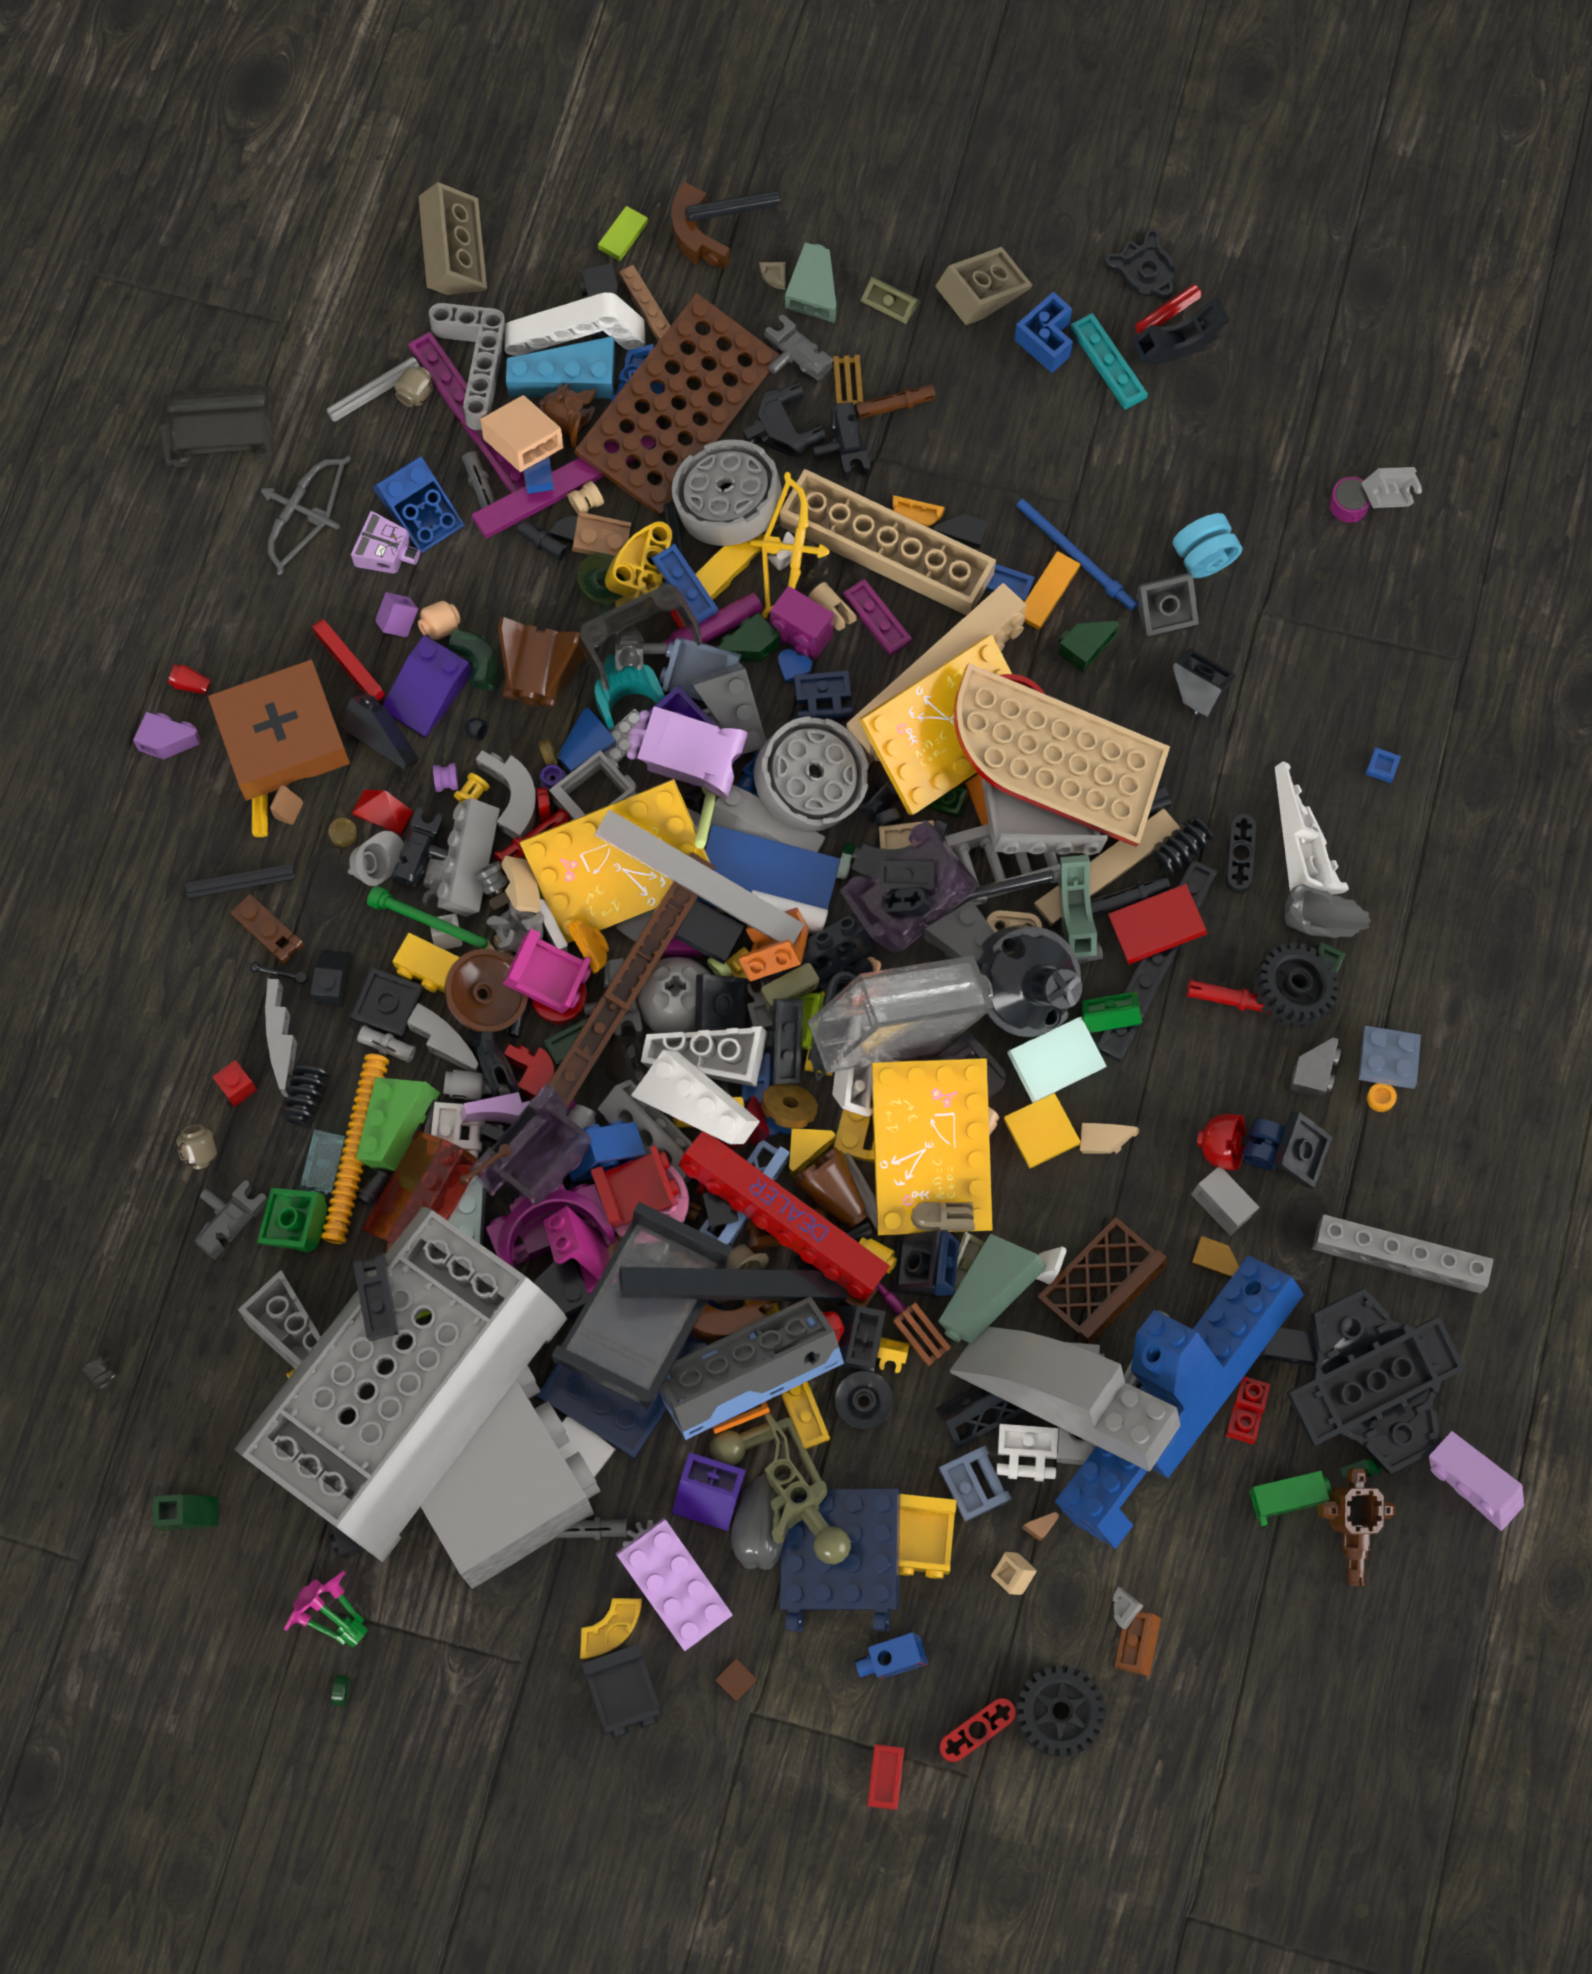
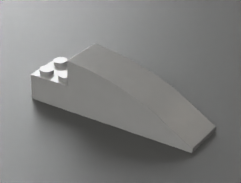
M987 1327L972 1343L967 1345L950 1369L952 1374L1149 1472L1181 1426L1177 1407L1125 1383L1121 1364L1077 1346L1026 1331Z

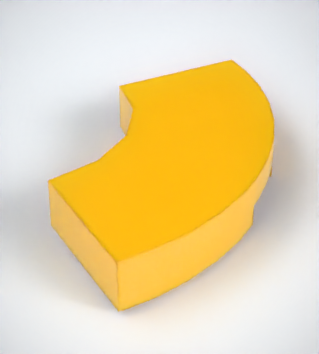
M612 1598L610 1610L603 1620L593 1626L581 1628L580 1658L590 1659L599 1657L620 1646L630 1636L638 1622L642 1608V1599Z

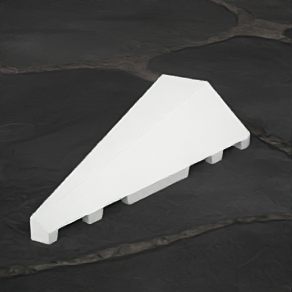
M1283 761L1275 766L1290 891L1300 884H1305L1313 889L1328 891L1331 895L1344 893L1349 890L1347 883L1340 882L1335 872L1338 868L1336 860L1330 861L1325 847L1327 842L1310 807L1303 806L1299 797L1302 790L1299 785H1293L1289 773L1291 767Z

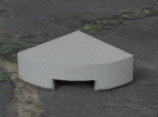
M1118 1586L1113 1596L1114 1618L1118 1625L1126 1630L1143 1605Z

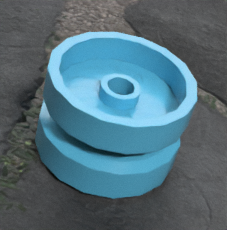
M1211 514L1194 521L1182 529L1173 540L1174 548L1181 558H1185L1183 564L1187 572L1193 574V578L1206 577L1220 571L1236 560L1242 552L1243 548L1235 534H1230L1232 527L1224 514Z

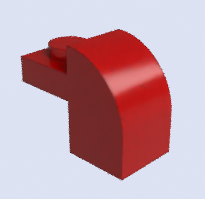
M509 1044L504 1053L508 1063L525 1071L518 1084L520 1094L530 1099H533L542 1087L548 1085L555 1073L552 1059L540 1047L534 1057L529 1049L520 1045L516 1048Z

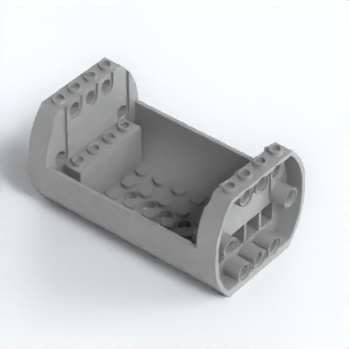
M421 1207L385 1254L399 1334L374 1341L367 1339L357 1290L234 1448L241 1456L381 1562L385 1561L400 1541L401 1537L399 1534L537 1351L544 1343L548 1344L567 1320L565 1314L556 1303L531 1280L439 1214L426 1207ZM373 1270L368 1277L376 1276V1270ZM422 1311H430L432 1313L431 1321L427 1325H418V1314ZM405 1335L412 1336V1346L407 1350H400L398 1348L399 1339ZM385 1360H392L394 1362L393 1371L387 1375L380 1374V1364ZM365 1385H373L375 1387L373 1397L368 1400L361 1399V1389ZM348 1409L355 1410V1420L349 1425L342 1424V1413Z

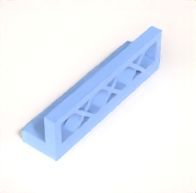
M763 1140L759 1142L747 1162L752 1165L755 1163V1167L773 1181H776L790 1160V1152L781 1146L777 1149ZM763 1149L774 1155L766 1167L759 1168L757 1157ZM737 1212L738 1221L726 1224L719 1237L708 1231L710 1228L708 1218L699 1231L732 1246L745 1227V1222L750 1218L741 1212Z

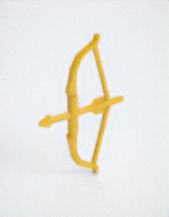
M786 472L784 475L786 483L764 539H752L750 541V545L762 547L766 607L762 612L764 619L768 617L773 607L770 603L767 553L777 554L780 550L793 552L788 586L794 589L801 574L799 569L802 553L818 554V558L829 554V550L822 544L819 547L804 546L806 528L808 527V502L804 489L791 479L789 472ZM790 486L798 492L801 502L794 544L782 543L779 537L770 536Z

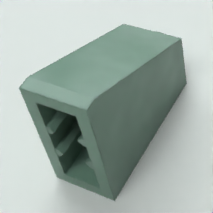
M805 242L785 294V308L835 323L836 298L830 250L819 244L812 245Z

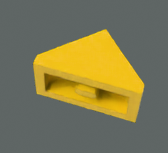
M792 1129L789 1175L793 1178L835 1143L836 1134L829 1130Z

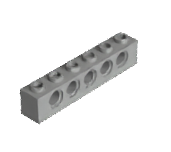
M1323 1215L1319 1220L1312 1247L1316 1251L1480 1294L1488 1287L1494 1260L1328 1215Z

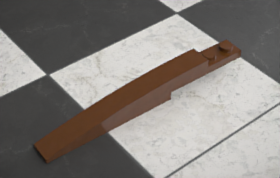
M693 852L689 855V857L713 871L716 866ZM674 881L672 882L546 1086L555 1093V1102L568 1108L698 895Z

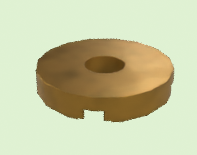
M775 1084L768 1087L764 1092L761 1108L766 1117L769 1118L771 1116L775 1119L774 1123L777 1125L796 1129L804 1128L809 1122L815 1120L818 1104L815 1097L797 1085Z

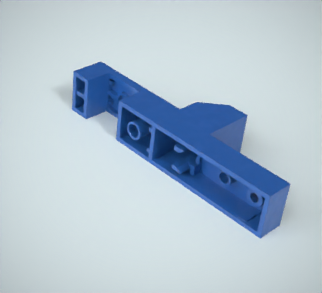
M1248 1255L1193 1329L1153 1310L1137 1331L1131 1372L1141 1383L1140 1390L1177 1407L1181 1425L1152 1470L1166 1478L1170 1477L1304 1296L1292 1276ZM1096 1446L1055 1502L1073 1524L1116 1549L1133 1527V1524L1123 1514L1120 1507L1146 1474L1147 1470Z

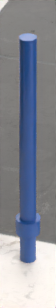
M1021 499L1017 503L1016 507L1076 562L1080 563L1090 575L1106 588L1105 592L1113 599L1117 598L1130 611L1135 609L1138 603L1124 591L1122 584L1117 580L1113 581L1026 500Z

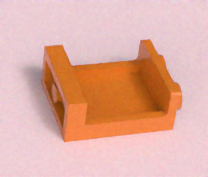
M798 907L784 911L804 923L794 944L789 939L776 942L747 925L746 931L753 942L751 952L740 956L739 962L750 981L801 965L809 928Z

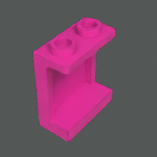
M530 929L524 935L502 984L563 1014L569 1007L574 1008L580 997V993L577 990L580 983L585 984L590 975L591 969L588 968L591 959L585 957L583 960L539 939L541 933Z
M566 1206L544 1220L545 1230L554 1261L561 1265L570 1258L577 1260L586 1290L591 1294L608 1265L610 1257L605 1240ZM614 1277V1279H613V1281H612L611 1284H613V1283H615V1282L617 1281V1280H616V1277Z

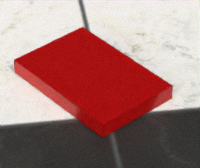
M1187 884L1108 914L1128 964L1207 934Z

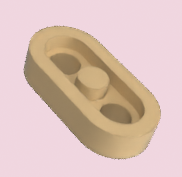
M999 910L991 913L987 918V922L994 932L998 931L995 928L996 924H1002L1004 927L1028 925L1042 928L1040 919L1031 913Z

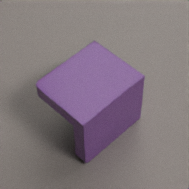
M386 592L375 621L384 633L407 637L418 608L410 597Z

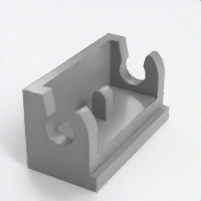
M1415 467L1378 468L1361 483L1373 508L1409 507L1414 503L1409 491L1410 487L1413 486L1416 494L1422 492L1421 484L1415 474L1417 472Z
M1219 1167L1203 1179L1191 1193L1230 1236L1260 1208L1228 1173Z

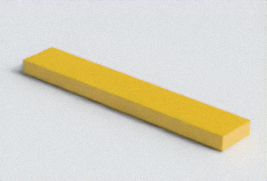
M744 1300L745 1305H746L750 1300ZM777 1303L767 1314L763 1315L768 1317L779 1312ZM808 1381L781 1394L789 1417L792 1419L793 1427L805 1450L830 1440Z

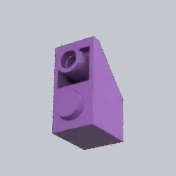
M146 712L133 741L138 751L166 759L199 745L202 739L196 727L188 722L182 721L180 724L171 721V718L165 714L156 713L154 715Z

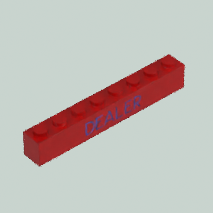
M702 1131L680 1160L678 1166L683 1169L687 1176L695 1178L705 1185L709 1192L720 1196L735 1211L743 1213L757 1227L765 1229L776 1237L780 1244L791 1248L800 1255L802 1260L814 1265L828 1279L836 1281L847 1289L851 1296L865 1302L890 1268V1265L712 1135Z

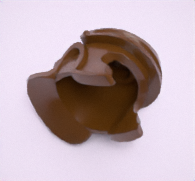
M559 384L558 390L548 393L541 399L539 408L561 428V433L565 434L566 437L570 436L572 447L577 448L580 444L579 433L582 428H585L590 423L595 410L593 406L590 408L582 407L584 404L591 402L596 390L593 388L592 390L576 393L573 389H570L569 384Z

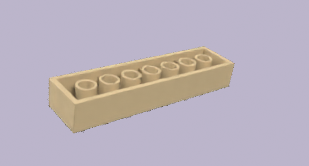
M804 469L797 484L804 489L808 502L806 539L818 545L822 544L827 549L966 616L975 609L994 575L995 559ZM794 488L780 510V526L796 533L801 502L798 492Z
M1004 583L847 723V730L856 737L865 752L868 766L875 760L877 762L880 760L858 720L860 717L984 636L992 635L1000 651H1002L1006 641L1010 638L1015 639L1021 634L1026 617V603Z

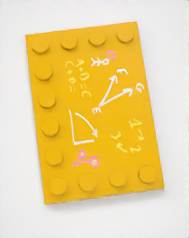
M992 635L984 636L858 719L910 815H914L977 773L968 762L958 742L954 725V704L965 667L968 663L997 675L1012 674Z
M674 779L520 842L548 908L566 943L574 941L566 927L570 922L582 921L584 925L592 929L597 928L600 931L657 908L673 882L594 835L608 810L620 815L689 856L693 852L710 863L705 849H698L695 846L697 831Z
M987 1059L871 1062L877 1234L896 1235L930 1232L919 1230L913 1225L911 1220L913 1208L918 1203L972 1202L975 1226L973 1231L992 1230ZM948 1231V1232H966V1231Z

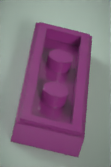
M865 579L843 592V598L890 657L912 643L911 636Z

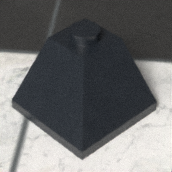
M1191 648L1173 665V671L1183 703L1189 706L1193 713L1201 716L1205 715L1206 717L1215 710L1236 677L1234 673Z

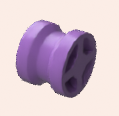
M450 763L447 767L433 765L436 792H442L445 788L459 790L455 763Z

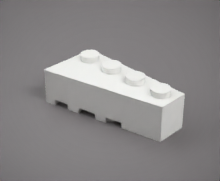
M663 1050L631 1095L729 1144H744L760 1122L678 1051Z

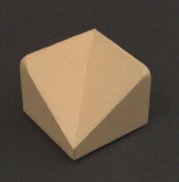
M1005 1552L991 1577L1009 1594L1021 1595L1028 1587L1037 1570L1020 1554Z

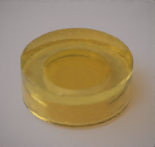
M550 739L540 741L539 746L546 765H557L558 760Z
M338 818L329 826L330 839L339 847H347L357 838V829L350 819Z

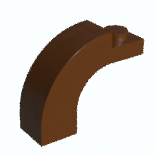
M684 181L675 195L671 211L672 230L676 245L681 253L695 265H698L701 259L704 258L710 265L725 269L730 262L729 247L704 235L696 225L698 220L687 221L685 209L688 206L707 203V193Z
M688 1299L675 1312L674 1323L676 1325L691 1299ZM750 1300L745 1306L732 1311L718 1310L707 1303L690 1336L703 1342L714 1343L766 1318L763 1314H767L776 1301Z

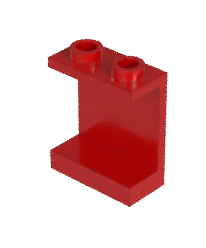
M656 1145L650 1147L651 1154L605 1171L600 1166L591 1170L608 1221L614 1229L632 1222L633 1211L638 1202L659 1212L679 1204L676 1195L681 1194L675 1178H669L666 1170L671 1168L665 1151L660 1153Z

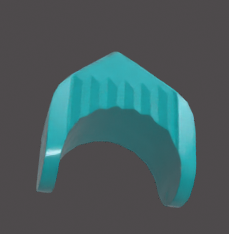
M608 654L595 684L598 710L607 730L611 731L614 730L611 710L622 697L630 694H641L648 696L656 704L665 697L654 671L648 665L643 664L642 670H637L634 666H625L623 670H616L614 654Z

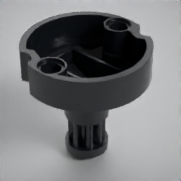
M1014 925L998 930L982 943L983 955L979 960L972 961L970 967L969 991L972 1002L984 1021L1005 1033L1023 1037H1034L1056 1029L1068 1018L1067 1010L1079 1001L1082 994L1081 971L1074 951L1061 936L1045 928ZM1006 939L1008 947L1003 952L1001 948L1002 942Z

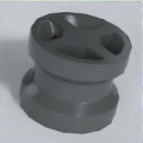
M500 861L491 863L475 873L476 878L481 880L484 885L483 891L485 894L492 893L510 882L501 871Z

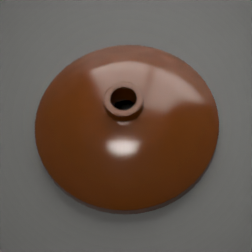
M477 949L464 954L454 962L445 979L444 993L451 1013L461 1024L474 1031H490L493 1033L508 1028L519 1019L525 1010L528 997L502 984L512 964V958L496 950ZM483 991L485 999H480L477 992Z

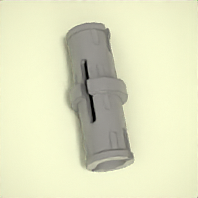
M366 1025L361 1028L357 1038V1042L379 1050L380 1054L384 1056L389 1054L406 1063L411 1062L416 1051L415 1046L395 1039L393 1034L387 1033L385 1035Z

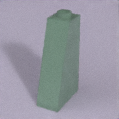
M990 1234L939 1319V1323L946 1330L944 1334L956 1342H960L962 1339L972 1343L1045 1270L1046 1265L1038 1254Z

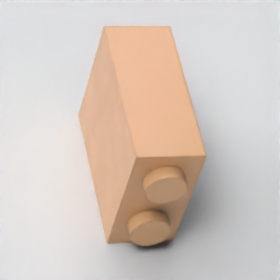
M524 395L480 419L483 439L519 472L563 448L561 428Z

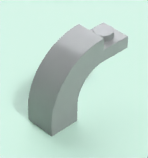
M482 750L476 758L478 769L503 783L511 792L510 802L497 821L499 830L512 839L522 838L532 831L537 818L538 805L532 778L523 764L512 755L504 764V760L497 754L490 753L489 755Z

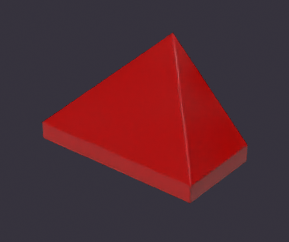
M364 790L352 812V815L392 831L399 836H402L414 814L410 808L385 790Z

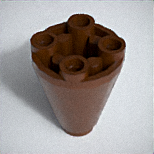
M837 1147L822 1154L814 1161V1164L803 1169L793 1177L796 1182L795 1185L800 1191L842 1225L846 1224L849 1229L868 1216L864 1211L866 1207L843 1152L838 1150Z

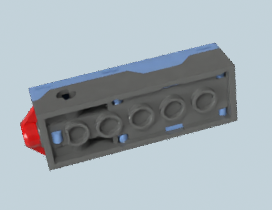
M810 1296L676 1360L659 1390L663 1402L685 1440L844 1364L838 1345L844 1332V1326L836 1312L820 1311Z

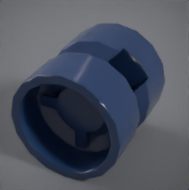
M1254 1119L1249 1133V1137L1252 1140L1246 1142L1241 1155L1242 1160L1260 1169L1275 1170L1277 1166L1273 1164L1285 1127L1270 1120Z

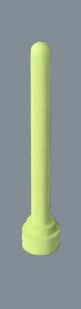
M703 786L702 791L705 794V799L695 838V846L698 849H702L706 845L715 800L718 797Z

